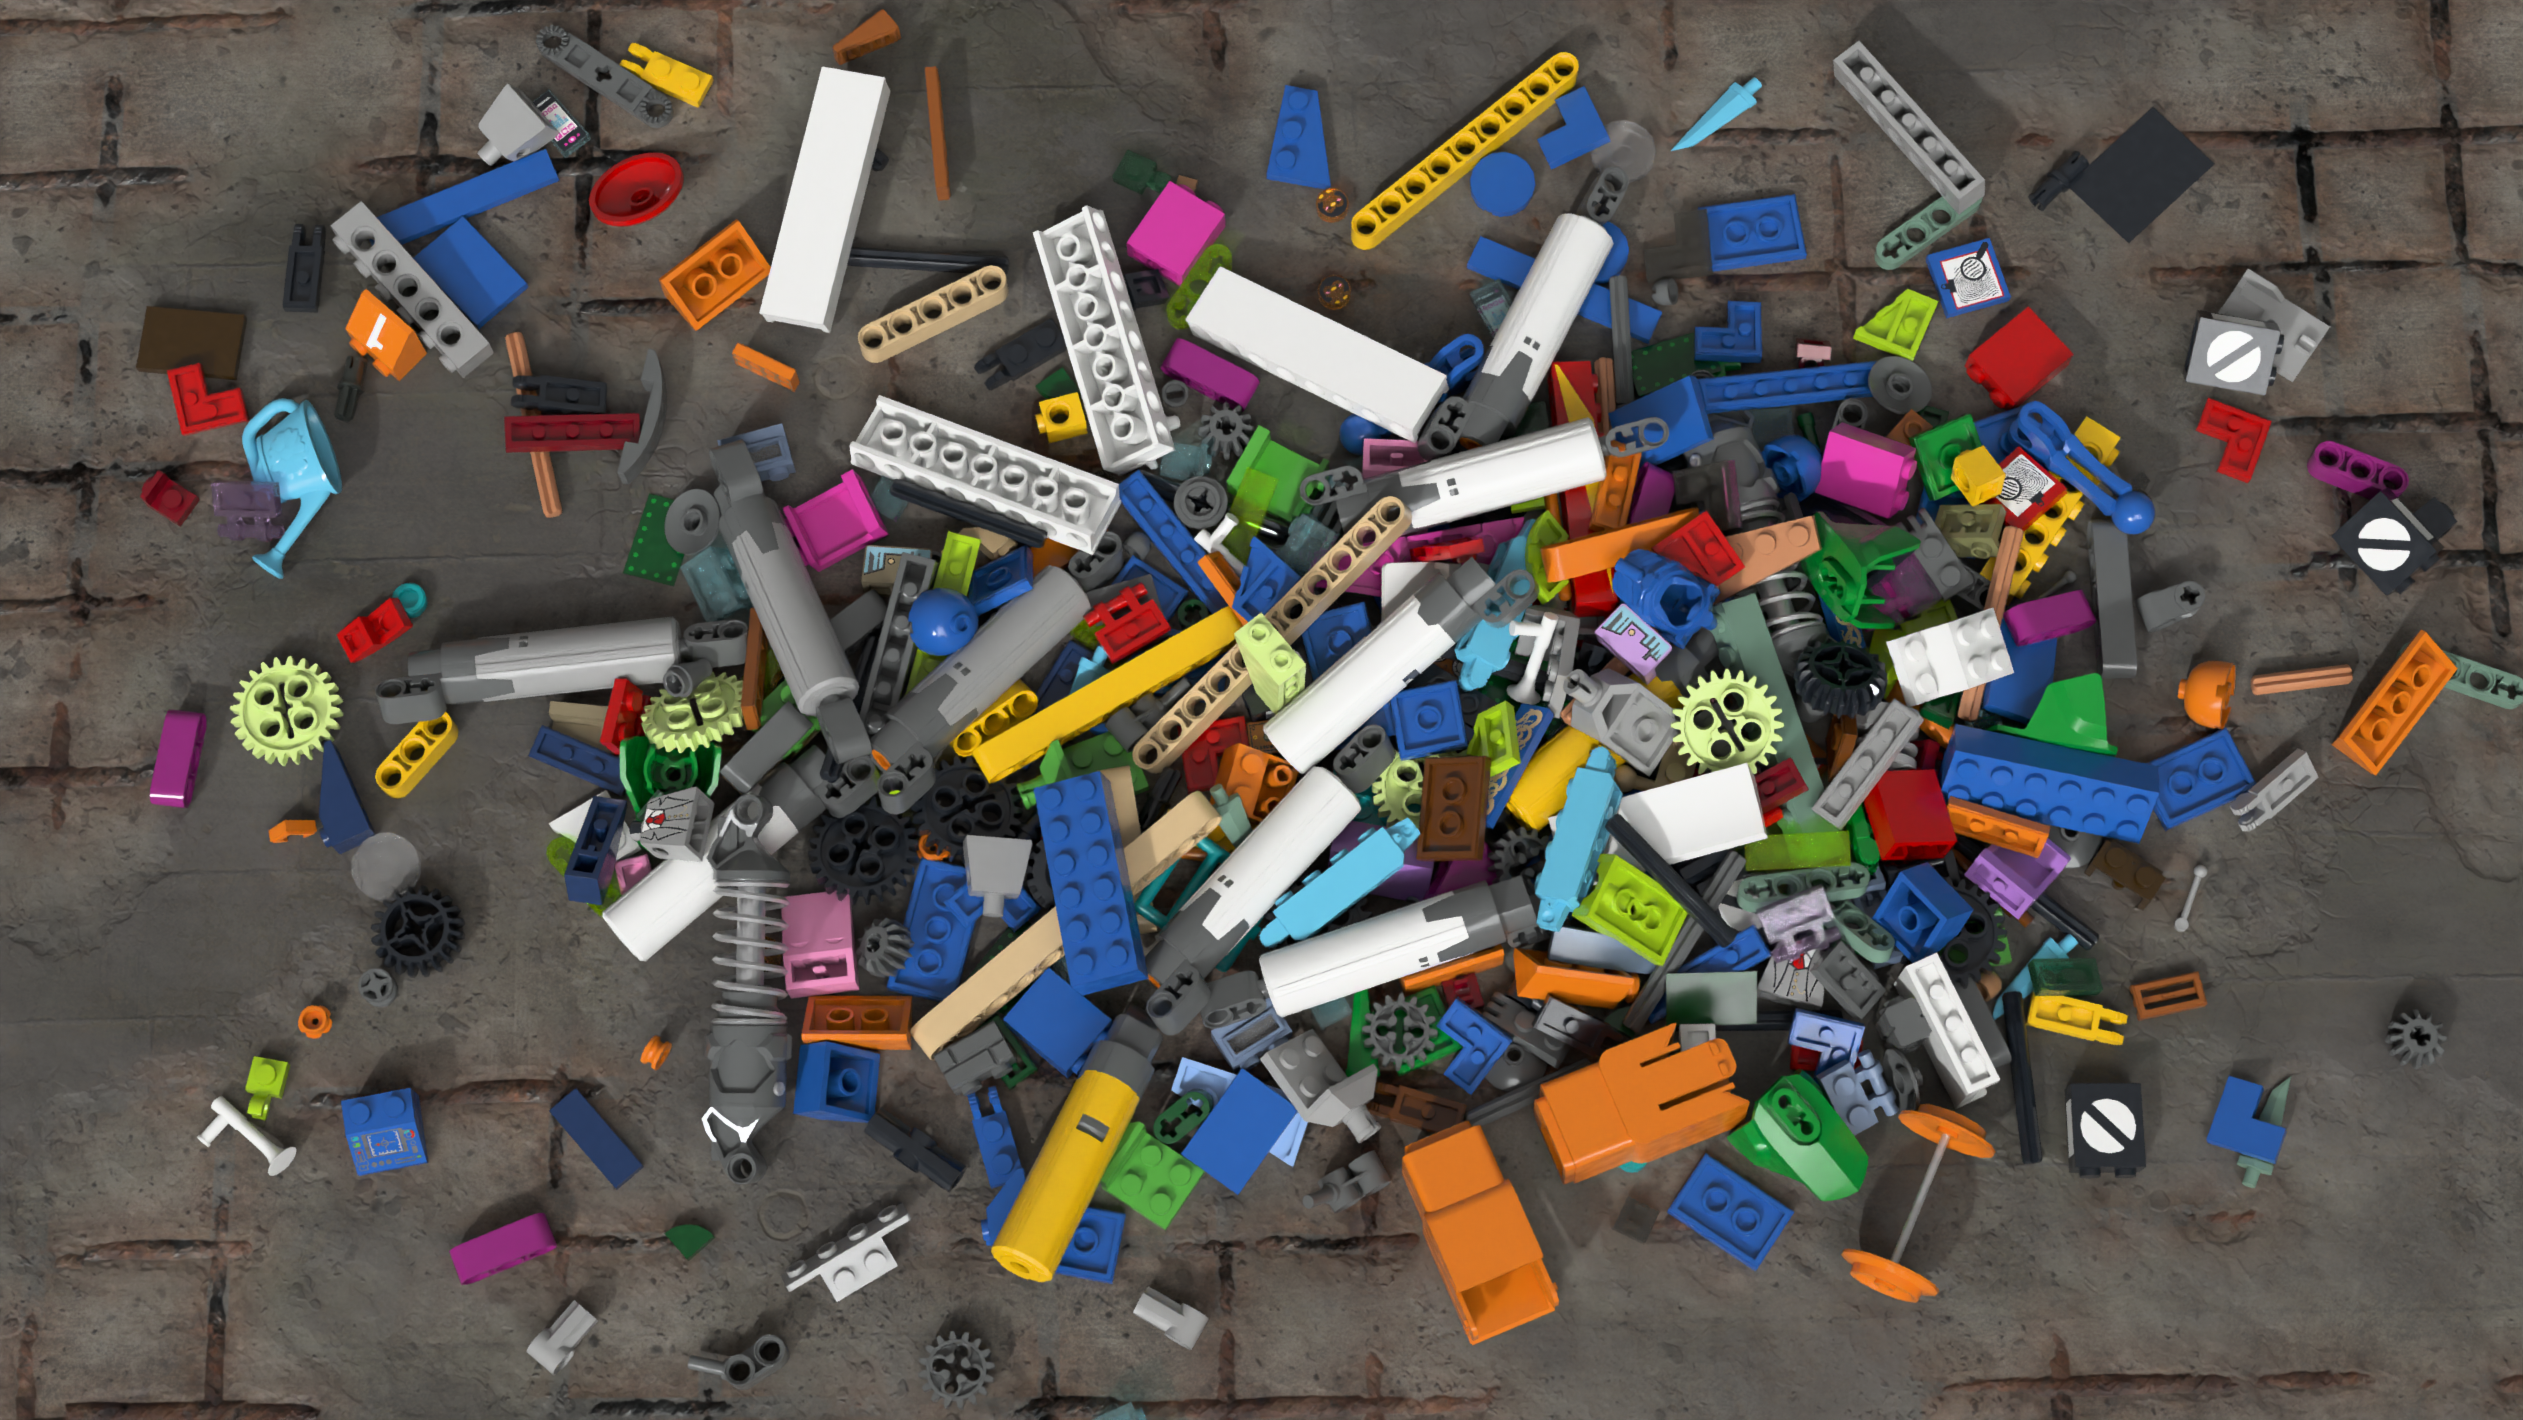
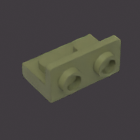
M1984 504L1974 507L1971 505H1940L1934 523L1957 557L1987 559L1989 557H1997L2000 546L1998 538L2006 516V510L2002 504Z

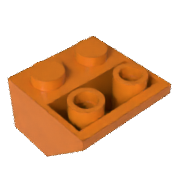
M1238 743L1224 749L1214 786L1222 784L1228 796L1238 793L1242 799L1249 822L1259 825L1295 786L1298 771L1287 760ZM1211 795L1210 803L1214 805L1216 802Z

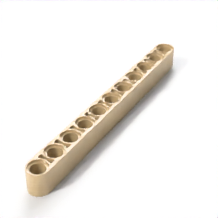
M1393 496L1384 497L1379 500L1264 615L1273 627L1278 629L1279 634L1289 645L1408 529L1412 522V512L1409 507ZM1399 507L1400 516L1393 522H1387V513L1392 508ZM1374 531L1376 539L1373 544L1363 546L1362 541L1365 534ZM1348 555L1351 556L1352 561L1349 568L1340 571L1338 564L1341 558ZM1326 580L1327 588L1325 592L1315 595L1314 588L1317 582ZM1297 604H1302L1303 611L1300 617L1291 619V609ZM1237 643L1137 742L1132 752L1133 761L1137 766L1150 773H1162L1165 767H1169L1252 684L1247 668L1242 666L1243 657ZM1229 676V687L1225 691L1219 692L1218 682L1223 677ZM1204 700L1206 703L1205 711L1201 715L1195 716L1194 706L1199 701ZM1180 724L1182 728L1181 735L1176 740H1171L1170 731L1172 727ZM1156 748L1158 753L1157 759L1152 764H1147L1146 755L1148 751Z
M1201 791L1193 792L1184 798L1124 849L1133 897L1221 823L1222 816ZM1056 906L911 1028L910 1034L930 1060L934 1061V1054L971 1034L1039 977L1048 967H1051L1065 955Z

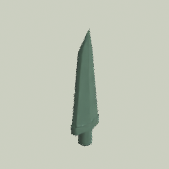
M1217 784L1210 789V793L1216 802L1212 806L1222 816L1221 823L1219 824L1220 828L1233 846L1237 848L1253 830L1239 794L1235 793L1228 796L1222 784Z
M2291 1076L2272 1090L2258 1120L2281 1127ZM2245 1154L2239 1155L2237 1165L2246 1168L2242 1184L2250 1188L2256 1187L2260 1173L2271 1175L2274 1168L2273 1163Z

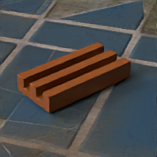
M2199 971L2139 983L2129 987L2130 993L2133 994L2134 1008L2136 1007L2138 1012L2136 1014L2138 1021L2201 1008L2207 1005ZM2193 981L2194 987L2144 998L2141 995V992L2186 982ZM2191 995H2197L2198 998L2148 1010L2144 1006Z

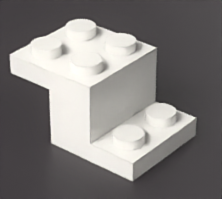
M1994 608L1886 642L1907 707L1967 690L2014 673Z

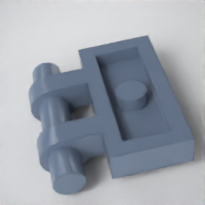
M1869 1049L1857 1055L1862 1065L1856 1069H1853L1851 1063L1845 1059L1816 1075L1827 1101L1854 1136L1879 1122L1873 1111L1879 1106H1882L1886 1116H1892L1899 1111L1894 1101L1896 1095L1892 1087L1887 1086L1881 1074L1884 1070L1880 1061L1874 1059ZM1869 1079L1875 1091L1866 1096L1860 1084Z

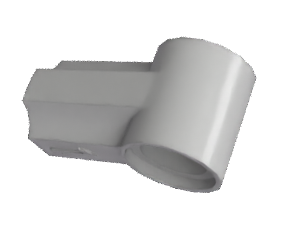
M1149 1286L1140 1297L1133 1311L1134 1315L1164 1331L1165 1336L1189 1350H1192L1209 1320L1208 1317L1184 1303L1180 1305Z
M574 1300L550 1328L544 1329L535 1337L529 1345L527 1353L552 1375H556L568 1364L575 1353L574 1348L598 1320Z

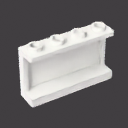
M1935 953L1906 966L1895 981L1894 986L1899 996L1903 995L1905 1000L1910 997L1916 998L1923 1012L1920 1016L1926 1018L1932 1030L1924 1046L1955 1109L1984 1097L1987 1094L1985 1088L1998 1083L2000 1078L1938 954Z

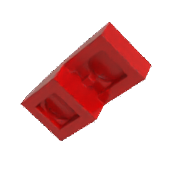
M389 598L370 615L358 616L336 635L350 662L356 663L385 647L412 628L413 625L399 598Z

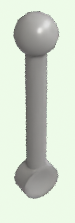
M2200 864L2194 868L2195 878L2182 914L2174 922V928L2178 932H2184L2189 926L2187 918L2201 879L2207 875V868L2204 865Z

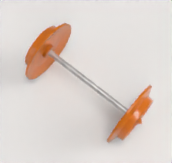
M1920 1104L1917 1111L1902 1110L1898 1116L1900 1121L1913 1132L1938 1145L1891 1259L1888 1260L1856 1249H1844L1841 1253V1256L1852 1265L1850 1274L1857 1281L1882 1294L1912 1303H1917L1921 1295L1936 1296L1939 1292L1936 1285L1928 1279L1898 1263L1945 1149L1948 1148L1980 1158H1992L1996 1152L1993 1146L1985 1140L1987 1132L1979 1124L1956 1112L1930 1104Z

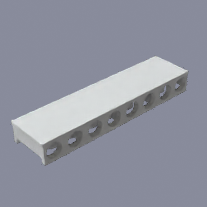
M828 67L821 68L759 312L767 322L779 321L822 329L823 332L827 333L831 331L891 92L885 77Z
M1086 205L1082 207V212L1043 232L1037 230L1033 232L1103 470L1122 476L1174 451L1175 447L1103 210H1097Z
M1221 266L1185 319L1194 336L1413 443H1416L1418 439L1417 434L1442 394H1446L1449 390L1445 374Z
M881 395L878 396L876 400L877 406L855 442L852 441L849 446L851 453L850 462L852 465L892 480L902 479L1045 530L1047 538L1091 555L1096 551L1121 504L1119 484Z

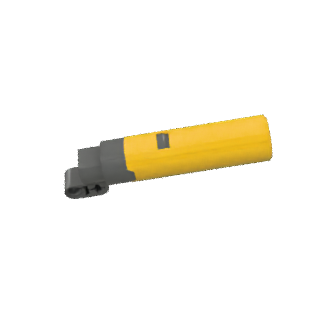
M1703 627L1693 634L1684 650L1670 643L1672 651L1655 667L1657 676L1648 685L1634 673L1628 676V678L1640 683L1671 708H1683L1684 705L1678 700V696L1681 695L1689 698L1690 693L1686 688L1687 684L1697 689L1700 686L1697 676H1702L1708 682L1711 680V670H1714L1718 677L1725 671V667L1719 659V650L1715 638L1710 630ZM1567 725L1534 752L1505 805L1506 809L1511 812L1515 821L1521 827H1524L1525 830L1537 829V832H1539L1549 824V817L1558 815V812L1564 809L1567 800V785L1569 780L1574 778L1577 767L1585 768L1592 750L1598 748V746H1603L1604 748L1606 746ZM1607 748L1611 753L1610 755L1616 760V768L1626 762Z
M1132 1002L1128 1003L1122 1014L1116 1016L1105 1040L1095 1042L991 1248L992 1255L1004 1268L1024 1279L1038 1282L1052 1280L1154 1075L1155 1069L1151 1063L1162 1043L1163 1036L1156 1030L1157 1026L1147 1013V1010Z

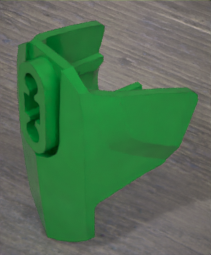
M1817 512L1812 515L1815 516L1822 550L1800 562L1817 593L1831 611L1844 622H1849L1857 628L1893 629L1896 622L1872 605L1884 604L1885 599L1875 595L1872 589L1868 590L1866 588L1867 573L1872 570H1895L1896 565L1892 558L1918 549L1921 544L1920 539L1897 526L1834 523L1824 512Z
M2098 673L2047 685L2043 697L2025 729L2003 725H1994L1985 729L1991 732L2115 757L2118 751V747L2107 742L2102 677Z
M646 735L622 739L620 742V779L626 789L635 814L639 813L657 790L667 795L698 787L710 799L711 794L718 785L721 745L716 741H710L709 748L701 744L698 745L697 750L694 752L691 747H687L682 753H679L676 749L667 752L665 746L657 749L655 743H649ZM674 769H677L681 773V777L679 780L672 782L669 780V777L674 772Z
M1797 1069L1792 1075L1781 1076L1755 1101L1752 1120L1737 1128L1727 1137V1140L1754 1165L1803 1183L1820 1201H1833L1858 1192L1868 1167L1869 1157L1841 1117L1824 1098L1819 1085L1802 1069ZM1781 1096H1784L1786 1104L1781 1108L1778 1101ZM1800 1120L1803 1122V1129H1802V1130H1801V1124L1798 1122V1121H1800Z

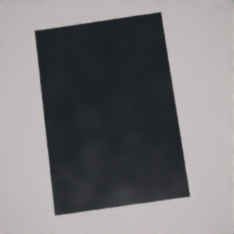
M2152 107L2070 183V189L2122 238L2130 243L2215 163Z

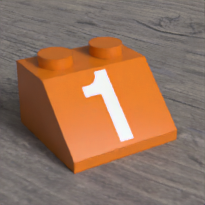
M365 289L361 293L345 328L352 339L349 344L362 357L366 353L375 360L372 363L373 366L385 377L391 374L400 381L427 352L415 331L370 291Z

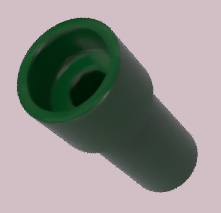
M1804 413L1797 416L1798 426L1802 430L1803 437L1820 449L1814 427L1816 424L1813 413Z

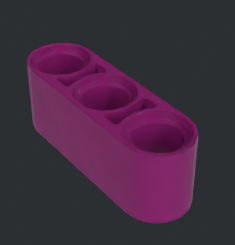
M1176 338L1160 366L1162 372L1170 378L1183 382L1186 386L1221 404L1229 403V408L1231 409L1240 405L1242 412H1244L1260 384L1258 378L1250 372L1181 338Z
M2333 441L2320 443L2307 461L2308 472L2314 478L2370 500L2380 491L2386 489L2383 480L2393 482L2396 490L2391 491L2398 498L2409 484L2408 474L2401 467ZM2319 456L2328 457L2333 465L2323 464ZM2351 468L2361 470L2364 478L2356 477L2352 473Z
M1645 462L1637 473L1626 525L1668 514L1678 477L1649 462Z
M2083 590L2022 603L2008 609L2003 615L2011 636L2018 647L2077 633L2089 628L2097 621Z
M168 710L164 720L150 787V801L152 804L179 808L189 807L207 727L206 715L204 713Z
M537 1213L452 1248L449 1253L461 1285H468L548 1253L557 1247V1243L546 1214Z

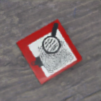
M2017 447L1998 464L2006 474L2002 493L1980 504H2002L2006 510L2003 524L2005 526H2015L2024 532L2067 494V488L2022 448Z

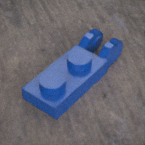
M996 1086L988 1088L989 1100L993 1104L995 1114L982 1117L980 1102L975 1092L967 1095L974 1120H972L991 1189L1005 1185L1015 1170L1022 1168L1006 1111L1002 1109Z

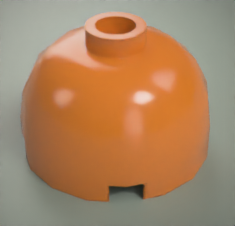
M2225 661L2203 662L2191 670L2188 679H2181L2178 699H2184V709L2191 720L2209 728H2225L2231 711V707H2228L2230 695L2234 696L2235 665Z

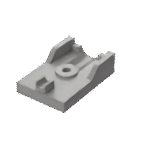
M2247 269L2218 312L2219 314L2277 323L2281 331L2280 334L2284 335V344L2281 354H2275L2273 366L2277 368L2276 372L2291 382L2295 380L2330 328L2324 322L2285 299L2277 286L2250 269Z

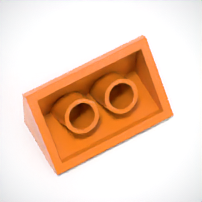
M736 219L659 278V282L665 297L690 326L697 331L766 278L770 273L771 267L740 221Z
M1501 944L1398 978L1404 997L1433 985L1435 987L1440 986L1443 981L1501 966L1505 955Z
M1514 948L1513 956L1518 997L1545 1000L1547 994H1550L1570 1004L1614 1009L1634 984L1635 979L1625 971L1549 960L1547 958V951Z
M809 996L801 1033L802 1041L804 1044L828 1041L861 1050H911L912 996Z

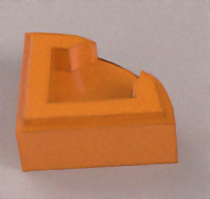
M284 820L269 830L270 842H288L287 836L303 835V838L309 837L317 832L316 821Z

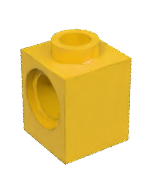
M1078 392L1039 402L1041 413L1036 414L1035 417L1040 434L1046 433L1049 443L1088 434ZM1057 414H1065L1069 417L1064 423L1052 421V418Z
M1983 445L1974 450H1965L1955 458L1951 479L1971 506L1974 507L2002 493L2006 474Z

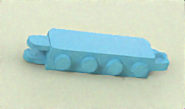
M1530 519L1526 521L1517 537L1498 545L1487 571L1488 576L1495 584L1514 570H1526V541L1536 520ZM1525 579L1518 581L1514 585V594L1523 595L1527 593L1530 588V582ZM1506 592L1503 594V597L1512 606L1515 602L1507 595ZM1495 604L1491 605L1492 613L1499 616L1502 613L1499 607ZM1526 609L1514 620L1521 622ZM1482 620L1457 642L1455 653L1457 659L1464 663L1459 673L1460 676H1458L1459 680H1457L1460 688L1466 690V692L1478 687L1481 688L1486 685L1491 673L1502 670L1507 665L1511 656V652H1509L1513 640L1519 636L1510 635V623L1502 628H1494Z
M1598 746V748L1592 750L1586 767H1577L1574 778H1571L1568 782L1566 790L1567 800L1564 809L1558 812L1556 818L1557 829L1553 841H1550L1546 847V862L1542 873L1540 872L1537 875L1534 885L1535 895L1540 900L1536 923L1542 929L1559 932L1569 912L1579 908L1583 898L1590 895L1597 874L1596 871L1600 864L1597 860L1600 854L1604 853L1610 835L1605 825L1612 816L1617 814L1623 796L1619 786L1614 781L1615 769H1617L1616 760L1610 755L1611 753L1606 747Z
M1407 817L1386 830L1384 827H1381L1378 831L1374 827L1367 830L1357 839L1360 844L1350 852L1346 848L1330 859L1332 863L1330 868L1323 873L1319 869L1314 871L1302 881L1305 887L1294 895L1292 891H1289L1275 902L1278 908L1273 911V914L1276 918L1266 925L1263 931H1260L1259 940L1265 948L1269 947L1270 949L1272 947L1274 949L1275 946L1277 947V944L1283 943L1290 936L1295 942H1301L1315 936L1404 867V852L1421 835L1418 828Z

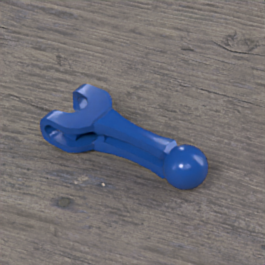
M1472 334L1461 335L1443 347L1430 362L1424 364L1447 376L1446 380L1449 390L1446 394H1442L1437 404L1450 398L1451 395L1467 390L1476 371H1470L1480 365L1484 358V347L1478 337ZM1465 345H1472L1473 347H1475V349L1468 348L1460 352V349ZM1356 414L1348 416L1341 424L1339 431L1343 447L1355 455H1363L1364 439H1388L1393 434V432Z
M2032 401L2022 407L2018 418L2012 422L2007 433L2008 441L2015 449L2017 447L2022 448L2036 462L2044 465L2045 469L2076 487L2105 516H2111L2114 525L2120 531L2132 535L2140 534L2152 525L2155 519V507L2151 499L2141 492L2132 491L2131 484L2117 477L2101 464L2083 446L2074 434H2071L2068 426L2059 415L2038 401ZM2031 412L2039 414L2042 417L2043 423L2041 424L2028 416V414ZM2020 429L2029 440H2022L2018 436L2017 430ZM2066 456L2092 474L2117 499L2115 500L2085 477Z

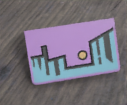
M1621 604L1595 631L1597 640L1646 685L1657 676L1655 667L1672 651V646L1626 604Z

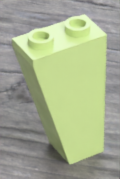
M1259 613L1235 632L1234 637L1256 693L1276 715L1305 689L1306 664L1262 613Z

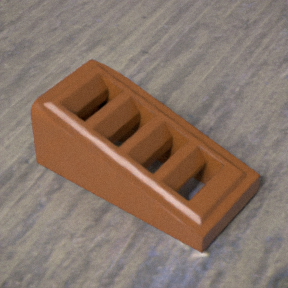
M884 9L878 11L833 45L835 61L842 65L900 40L901 35L898 25Z

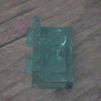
M1302 513L1300 517H1296L1291 523L1288 530L1290 537L1285 546H1281L1275 554L1298 575L1303 577L1334 546L1340 533L1318 521L1316 516Z
M710 546L680 567L706 622L722 621L740 608L750 610V608L754 607L728 549Z

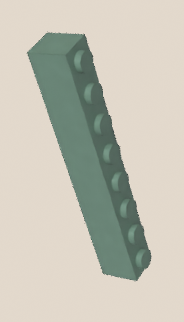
M1753 593L1713 607L1712 613L1715 615L1718 624L1710 632L1715 638L1722 665L1729 669L1731 678H1735L1739 670H1743L1744 681H1748L1750 677L1755 675L1757 677L1755 687L1758 688L1766 683L1768 688L1764 693L1765 697L1770 695H1776L1777 697L1770 705L1771 708L1779 707L1782 709V713L1774 717V720L1784 722V727L1774 729L1775 733L1782 736V741L1771 742L1777 753L1771 754L1766 752L1764 754L1769 763L1767 766L1757 761L1761 772L1791 757L1809 789L1779 806L1784 817L1778 820L1777 824L1783 831L1790 859L1793 861L1796 870L1847 853L1839 829L1811 809L1825 789L1756 594ZM1731 692L1740 708L1743 704V697L1737 692ZM1748 722L1743 725L1744 729L1748 732L1750 740L1756 739L1760 735L1761 727L1757 723Z

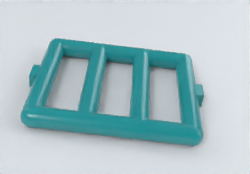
M1207 836L1196 846L1208 855L1167 916L1150 904L1180 859L1147 885L1135 901L1136 912L1158 928L1162 929L1206 882L1217 864H1222L1231 855ZM1264 916L1215 967L1220 972H1227L1231 968L1248 940H1254L1261 930L1258 925Z

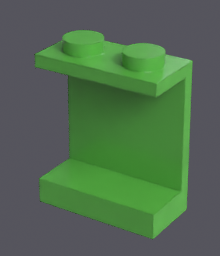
M1258 425L1227 479V492L1298 528L1302 519L1308 520L1315 508L1314 505L1308 504L1302 499L1300 495L1301 483L1310 475L1328 471L1330 461L1323 458L1319 465L1272 441L1270 431ZM1332 475L1326 477L1328 481H1330ZM1321 481L1310 482L1306 489L1308 497L1314 500L1318 491L1323 492L1325 487Z

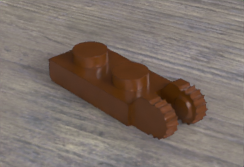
M1377 1081L1374 1092L1379 1095L1396 1097L1394 1106L1391 1108L1377 1102H1368L1366 1104L1368 1111L1372 1114L1390 1118V1121L1433 1134L1462 1123L1467 1107L1465 1104L1400 1085L1396 1087Z

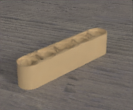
M990 265L983 267L865 325L858 333V341L863 357L872 363L882 362L1001 304L1007 298L1009 291L1005 272L998 266ZM997 281L1000 283V286L996 289L985 288L988 282ZM963 295L971 297L970 301L965 304L955 302L958 297ZM931 310L942 312L940 316L934 319L926 317V314ZM903 324L912 326L906 333L896 331ZM872 339L882 340L878 347L871 348L866 346Z
M1129 765L1097 770L1111 782L1123 849L1141 835ZM1143 890L1133 897L1134 903ZM1136 912L1140 934L1157 932V927Z

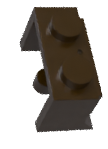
M2106 840L2102 844L2084 874L2090 877L2095 869H2098L2113 879L2112 887L2114 889L2122 890L2126 887L2142 897L2137 906L2142 911L2151 902L2166 879L2162 875L2163 871L2114 840L2112 842Z

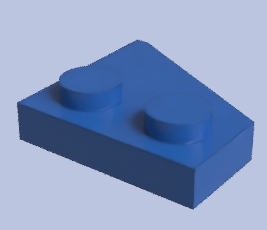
M1255 536L1251 539L1250 547L1252 549L1247 566H1243L1240 577L1241 586L1236 591L1232 608L1248 622L1259 613L1265 615L1302 578Z

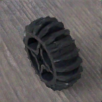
M1828 638L1825 644L1816 641L1813 647L1806 646L1803 654H1800L1799 659H1797L1793 678L1796 693L1802 696L1803 703H1811L1812 710L1821 709L1824 711L1825 716L1828 713L1836 714L1838 719L1842 715H1847L1853 719L1857 713L1865 716L1867 711L1875 710L1876 706L1881 703L1882 698L1885 696L1888 673L1885 670V663L1879 661V654H1870L1869 647L1860 648L1857 646L1856 641L1852 644L1845 643L1843 638L1840 642H1834Z
M421 885L416 894L412 886H407L406 896L403 897L399 891H394L393 894L396 899L394 903L387 899L383 900L382 903L387 908L385 913L375 911V916L381 920V923L371 925V929L379 933L371 938V942L375 946H380L375 953L379 958L385 957L383 964L387 968L395 966V972L398 975H402L407 970L408 976L415 978L420 969L424 977H429L430 967L433 966L437 972H442L441 961L445 959L449 964L454 962V959L449 954L451 950L461 952L462 948L455 942V940L465 939V933L457 930L465 925L464 919L457 917L461 910L457 905L451 906L453 899L449 895L441 898L442 892L437 888L433 889L429 894L428 888L425 885ZM429 907L439 912L433 916L428 914L420 917L416 916L412 909ZM402 916L404 920L403 926L395 933L393 938L395 924ZM412 920L422 928L423 934L421 936L424 943L414 935L415 932L413 930L415 926ZM444 925L442 938L434 948L433 937L438 931L442 930L441 926ZM411 947H420L424 955L405 956L397 951L402 948L407 950Z

